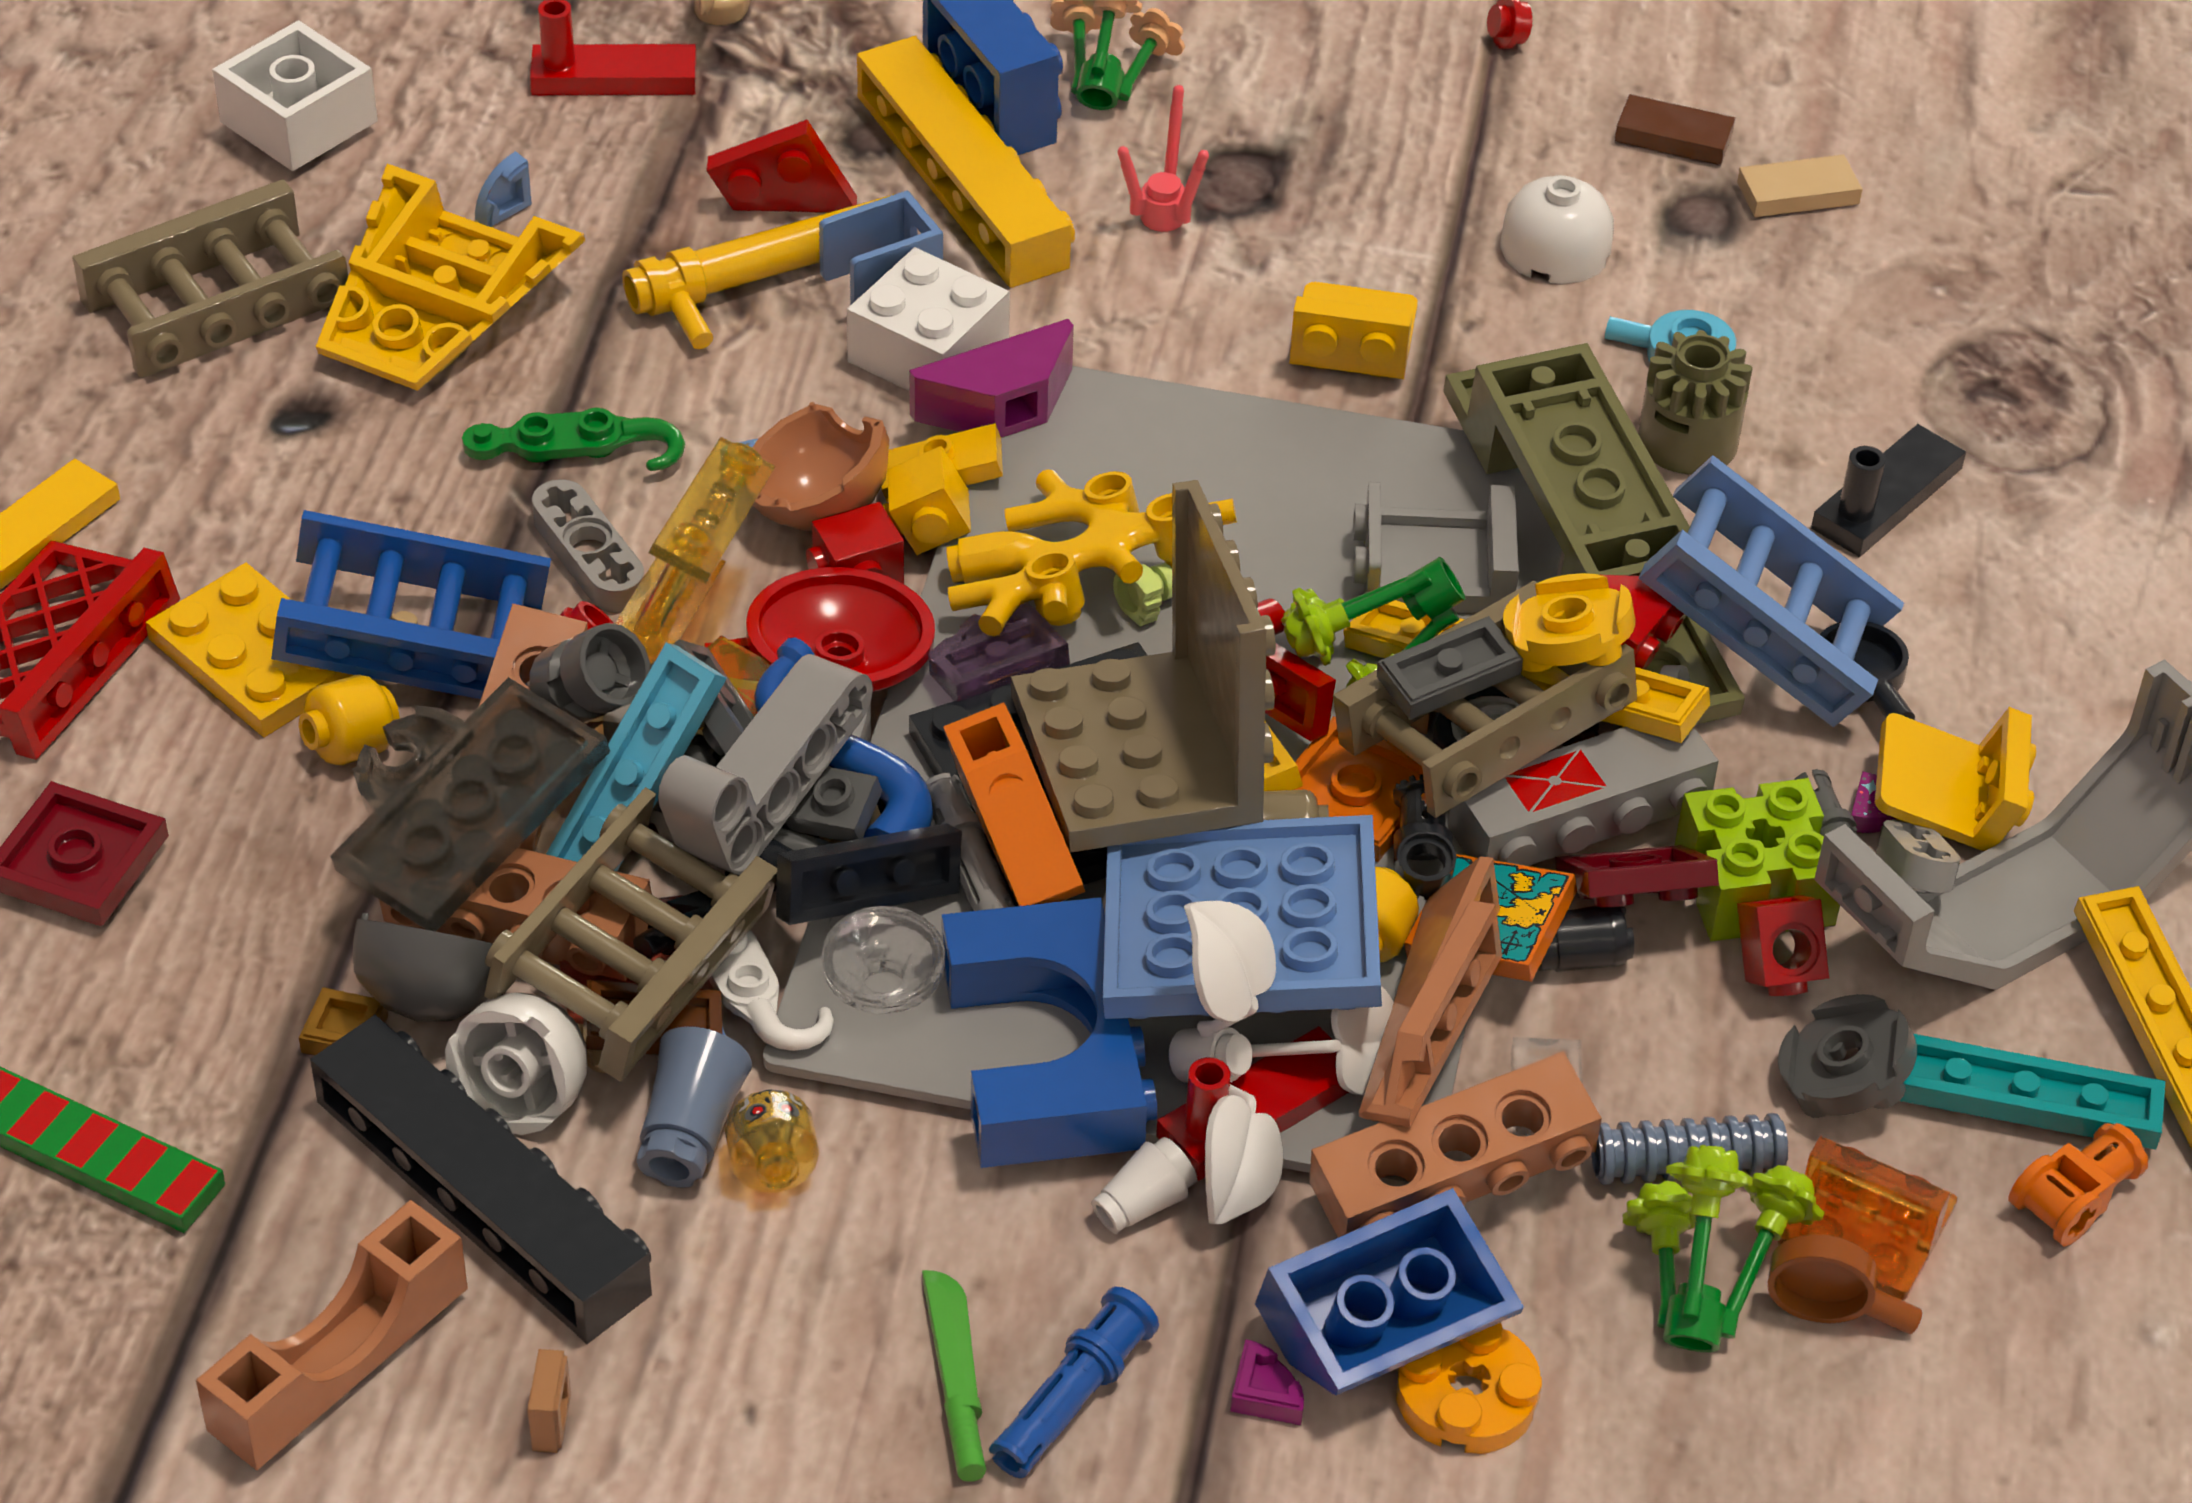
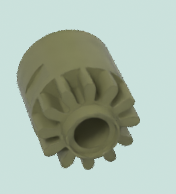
M1699 330L1695 335L1687 337L1680 332H1676L1673 335L1672 346L1665 342H1658L1656 344L1655 355L1650 358L1638 435L1654 463L1662 468L1681 474H1693L1712 455L1725 465H1728L1737 454L1753 368L1745 364L1747 352L1744 349L1729 350L1730 340L1726 336L1716 338L1707 335L1704 330Z

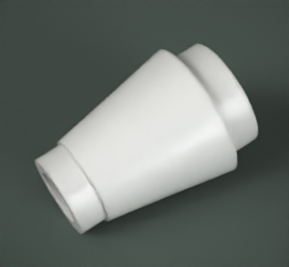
M1162 1137L1155 1144L1145 1142L1101 1190V1193L1091 1200V1205L1100 1221L1112 1233L1117 1234L1125 1227H1130L1188 1197V1188L1197 1182V1175L1183 1151L1173 1141Z

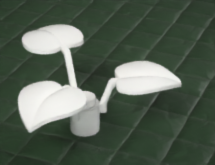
M1200 901L1186 904L1184 909L1192 935V966L1196 990L1203 1008L1215 1019L1199 1021L1197 1028H1184L1174 1035L1169 1048V1063L1175 1077L1181 1082L1188 1083L1190 1066L1196 1060L1205 1057L1217 1058L1223 1061L1230 1069V1082H1233L1240 1075L1248 1071L1252 1057L1337 1052L1336 1076L1341 1088L1351 1094L1364 1096L1393 1007V1000L1388 992L1381 986L1382 1007H1365L1351 1010L1332 1009L1331 1025L1335 1036L1333 1040L1250 1044L1244 1035L1229 1026L1256 1013L1259 1007L1256 995L1264 993L1273 984L1276 973V957L1270 932L1257 915L1240 905L1224 901ZM1230 1085L1229 1095L1220 1098L1214 1105L1207 1125L1205 1181L1209 1224L1226 1223L1263 1204L1274 1193L1282 1174L1283 1147L1280 1131L1275 1120L1266 1113H1255V1097L1233 1085Z

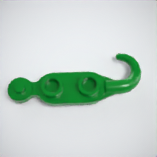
M590 408L581 412L555 414L533 412L524 415L511 427L500 428L492 424L481 423L467 428L462 436L463 450L470 458L488 460L504 452H514L525 460L534 463L546 462L550 459L585 456L603 458L613 453L618 447L632 442L653 440L664 442L668 446L667 451L660 457L647 461L646 468L649 471L663 470L674 465L683 456L685 441L682 432L672 423L663 419L651 417L627 418L612 414L604 408Z

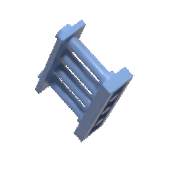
M1712 455L1679 485L1673 494L1675 499L1695 513L1688 533L1682 529L1644 564L1639 580L1834 728L1873 696L1878 682L1877 678L1854 661L1867 622L1884 626L1902 611L1904 602ZM1716 530L1743 550L1736 570L1708 549ZM1764 567L1791 587L1785 607L1757 587ZM1812 604L1835 622H1840L1833 644L1805 624Z

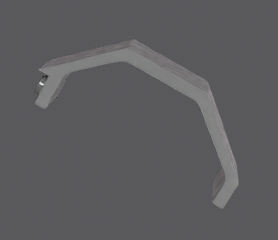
M2165 659L2145 669L2130 722L2120 738L2046 818L1961 863L1951 892L1933 893L1910 887L1846 824L1824 835L1814 880L1902 967L1993 990L2003 987L2087 941L2074 913L2079 897L2139 886L2147 900L2192 851V682L2187 680Z

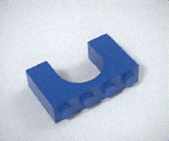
M1101 897L942 914L941 958L951 1009L1021 1001L1042 1002L1071 1013L1084 1024L1091 1034L1078 1049L1056 1060L971 1071V1119L980 1168L1135 1151L1145 1143L1146 1122L1157 1120V1098L1154 1082L1152 1079L1142 1080L1139 1067L1145 1066L1146 1061L1141 1026L1130 1027L1128 1018L1105 1019L1104 1016L1105 912Z

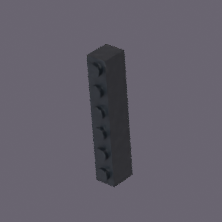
M374 1015L310 1059L317 1103L586 1344H589L652 1296L649 1265L652 1259L650 1251L642 1238L632 1229H620L604 1215L600 1204L589 1191L582 1187L573 1188L557 1173L554 1164L542 1150L536 1147L532 1149L526 1147L512 1134L509 1125L496 1110L492 1108L484 1110L467 1095L463 1084L451 1071L447 1069L439 1071L423 1057L419 1046L409 1034L404 1031L396 1033L378 1016Z

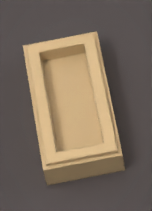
M1844 154L1739 167L1737 183L1754 217L1860 204L1863 190Z

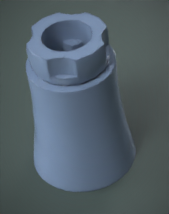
M678 1027L663 1034L659 1042L656 1077L649 1108L640 1133L641 1147L636 1160L638 1168L644 1175L658 1179L667 1186L679 1188L692 1187L695 1180L702 1178L706 1164L714 1156L722 1128L733 1102L752 1069L750 1055L735 1040L719 1032L700 1027Z

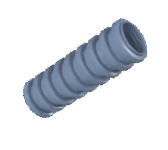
M1767 1113L1762 1121L1755 1114H1747L1743 1118V1122H1738L1735 1116L1729 1115L1722 1119V1123H1717L1713 1117H1704L1701 1124H1696L1692 1118H1683L1680 1125H1674L1670 1119H1662L1657 1127H1653L1652 1122L1649 1120H1641L1637 1128H1632L1631 1124L1627 1121L1619 1122L1616 1129H1611L1607 1123H1601L1596 1151L1591 1154L1594 1174L1602 1185H1611L1614 1177H1620L1621 1182L1624 1184L1633 1183L1635 1176H1641L1642 1180L1646 1183L1654 1182L1657 1175H1662L1666 1181H1675L1676 1178L1666 1173V1166L1677 1162L1683 1163L1688 1147L1695 1146L1699 1148L1700 1145L1704 1144L1706 1146L1723 1147L1725 1151H1736L1739 1171L1746 1170L1748 1175L1753 1176L1756 1172L1762 1173L1763 1169L1787 1165V1132L1784 1122L1776 1113Z

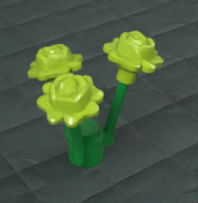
M1438 557L1404 578L1348 601L1339 598L1325 603L1317 596L1313 589L1309 588L1304 591L1300 587L1293 590L1291 607L1284 612L1281 622L1284 625L1287 641L1291 648L1295 649L1299 658L1314 655L1326 666L1331 664V655L1334 654L1333 642L1336 639L1335 632L1351 626L1349 620L1402 597L1415 619L1420 620L1425 616L1432 619L1402 650L1404 651L1432 639L1442 630L1458 622L1459 618L1453 607L1466 600L1459 581L1449 565L1442 557ZM1353 658L1346 665L1348 672L1352 675L1346 687L1377 670V664L1366 663L1363 665Z
M1703 1144L1699 1148L1695 1146L1688 1147L1683 1163L1677 1162L1666 1166V1173L1682 1181L1681 1185L1683 1187L1677 1182L1664 1181L1658 1185L1645 1183L1640 1189L1637 1199L1629 1200L1626 1203L1627 1212L1622 1214V1221L1627 1226H1636V1231L1650 1235L1652 1239V1252L1659 1257L1661 1304L1657 1326L1664 1329V1342L1689 1351L1716 1352L1720 1349L1721 1337L1735 1338L1740 1311L1772 1241L1781 1239L1787 1224L1802 1223L1811 1225L1813 1221H1821L1825 1213L1816 1204L1812 1180L1805 1174L1793 1171L1789 1166L1778 1165L1768 1169L1765 1174L1756 1172L1750 1177L1745 1172L1739 1171L1736 1151H1725L1723 1147L1706 1146ZM1743 1187L1750 1194V1200L1761 1212L1754 1227L1758 1235L1726 1305L1720 1302L1722 1292L1713 1286L1703 1284L1712 1218H1719L1721 1198L1729 1196L1735 1192V1189ZM1694 1228L1688 1281L1679 1284L1678 1294H1676L1674 1255L1680 1252L1679 1235Z

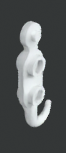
M749 930L709 978L714 990L721 991L722 1004L733 1014L749 1022L755 1033L768 1045L782 1050H804L822 1043L831 1034L834 1019L828 1007L819 1009V1020L813 1027L794 1029L780 1022L777 1016L778 979L761 945L751 930Z

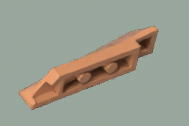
M1480 856L1426 900L1359 1109V1116L1361 1118L1411 1127L1502 957L1497 918L1500 906L1493 858Z

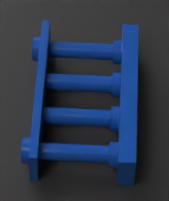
M303 510L296 562L310 564L312 567L303 602L281 598L276 617L271 659L351 675H364L372 679L481 699L512 604L542 610L551 558ZM337 570L374 577L366 614L328 607ZM399 582L436 589L428 626L391 619ZM461 594L498 601L491 638L453 631Z

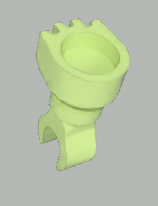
M1162 562L1150 568L1147 565L1141 564L1143 567L1142 576L1138 581L1131 584L1124 583L1117 575L1114 577L1113 589L1118 605L1140 627L1157 621L1162 601L1172 598V567L1167 563Z

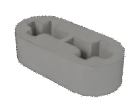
M1896 819L1886 820L1883 823L1876 854L1910 887L1933 893H1948L1953 890L1961 859L1957 852L1937 831Z

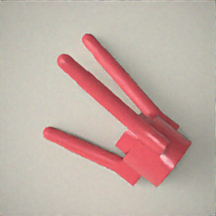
M1176 85L1173 88L1164 172L1151 175L1141 191L1128 148L1121 146L1118 149L1121 169L1130 195V214L1134 216L1141 215L1142 223L1149 229L1158 232L1173 231L1181 227L1182 224H1187L1191 221L1192 203L1209 158V153L1206 150H1201L1198 153L1184 187L1180 178L1176 176L1184 88L1181 85Z

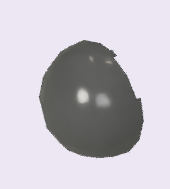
M362 913L361 919H357L353 942L354 972L361 986L386 1010L416 1022L452 1021L471 1013L479 1005L489 1000L484 996L490 967L485 965V958L493 943L414 927L368 920L369 914Z

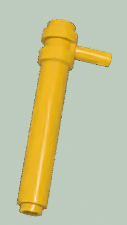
M886 197L694 251L690 247L669 251L665 259L658 260L653 256L635 261L634 268L624 270L622 274L623 288L629 306L635 314L647 312L650 316L672 311L695 349L706 348L712 343L714 337L695 304L704 302L706 295L819 263V223L822 219Z

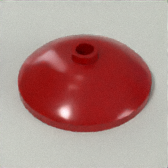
M825 567L787 575L763 589L749 607L746 618V639L752 654L766 669L778 659L777 650L788 638L795 637L800 639L812 649L816 656L868 675L872 681V693H875L906 680L922 668L934 647L935 621L925 601L908 586L893 578L857 568Z

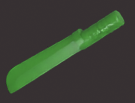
M922 1270L923 1287L945 1396L944 1407L957 1475L963 1481L972 1482L981 1479L985 1475L986 1465L977 1420L982 1415V1408L977 1393L967 1298L962 1286L952 1277L938 1271Z

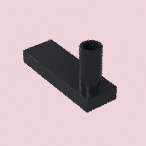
M1919 424L1915 425L1884 453L1872 446L1854 448L1849 455L1843 487L1814 511L1811 529L1854 555L1861 557L1963 468L1966 451Z
M946 823L793 850L773 838L760 855V858L777 868V879L775 882V886H777L776 917L788 925H794L958 894L960 888L962 831Z

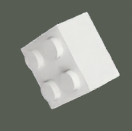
M299 20L212 69L220 122L292 172L378 121L372 68Z
M914 247L847 308L848 362L909 391V370L1009 338L1010 291Z

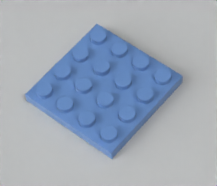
M1373 815L1263 820L1260 823L1107 847L1103 973L1105 1019H1145L1149 1017L1184 1015L1210 1016L1203 1008L1195 986L1192 966V935L1184 909L1186 904L1200 901H1224L1240 905L1257 915L1270 932L1275 949L1276 973L1271 987L1264 993L1256 995L1259 1006L1257 1012L1282 1013L1297 1010H1351L1365 1007H1382Z

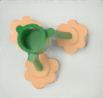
M1053 0L1050 4L1052 11L1050 25L1052 28L1058 31L1073 33L1074 78L1071 92L1076 95L1081 104L1091 109L1110 110L1115 108L1119 99L1129 101L1133 84L1151 54L1163 56L1166 52L1169 55L1178 56L1182 54L1185 48V44L1181 39L1183 29L1180 25L1170 22L1169 17L1159 9L1150 8L1145 13L1141 12L1142 3L1138 0ZM1128 12L1133 13L1130 17L1133 25L1129 29V35L1134 42L1141 46V49L1124 75L1120 60L1116 56L1109 54L1108 50L1114 19L1123 18L1125 13ZM1092 29H1100L1096 53L1092 54L1089 60H1086L1085 35Z

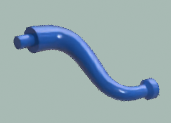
M795 637L788 638L778 648V659L763 673L756 685L754 700L757 713L796 662L807 654L815 655L804 641ZM851 734L828 766L878 777L882 788L880 798L885 804V809L865 831L864 838L931 826L933 818L932 798L919 772L905 760L886 749Z

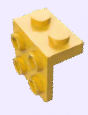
M1310 282L1306 284L1303 296H1297L1295 301L1289 364L1369 374L1376 377L1404 379L1417 314V298L1410 294L1323 282Z
M2008 707L1978 745L1900 714H1889L1881 724L1875 793L1877 808L1886 815L1913 825L1934 829L1944 837L1981 851H1986L1996 846L2014 825L2020 827L2024 824L2033 806L2034 792L2029 790V771L2036 757V745L2031 743L2032 715Z

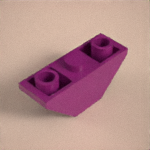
M1065 319L909 370L910 416L915 422L957 432L996 423L1001 438L1047 423L1072 371L1074 325L1069 319Z

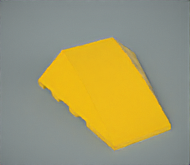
M387 163L381 178L383 183L382 191L378 201L373 200L365 218L368 227L360 246H354L348 262L350 273L345 285L338 287L316 343V349L318 354L418 391L450 365L493 323L583 244L585 237L584 233L533 216L521 235L517 237L447 212L443 208L435 180Z

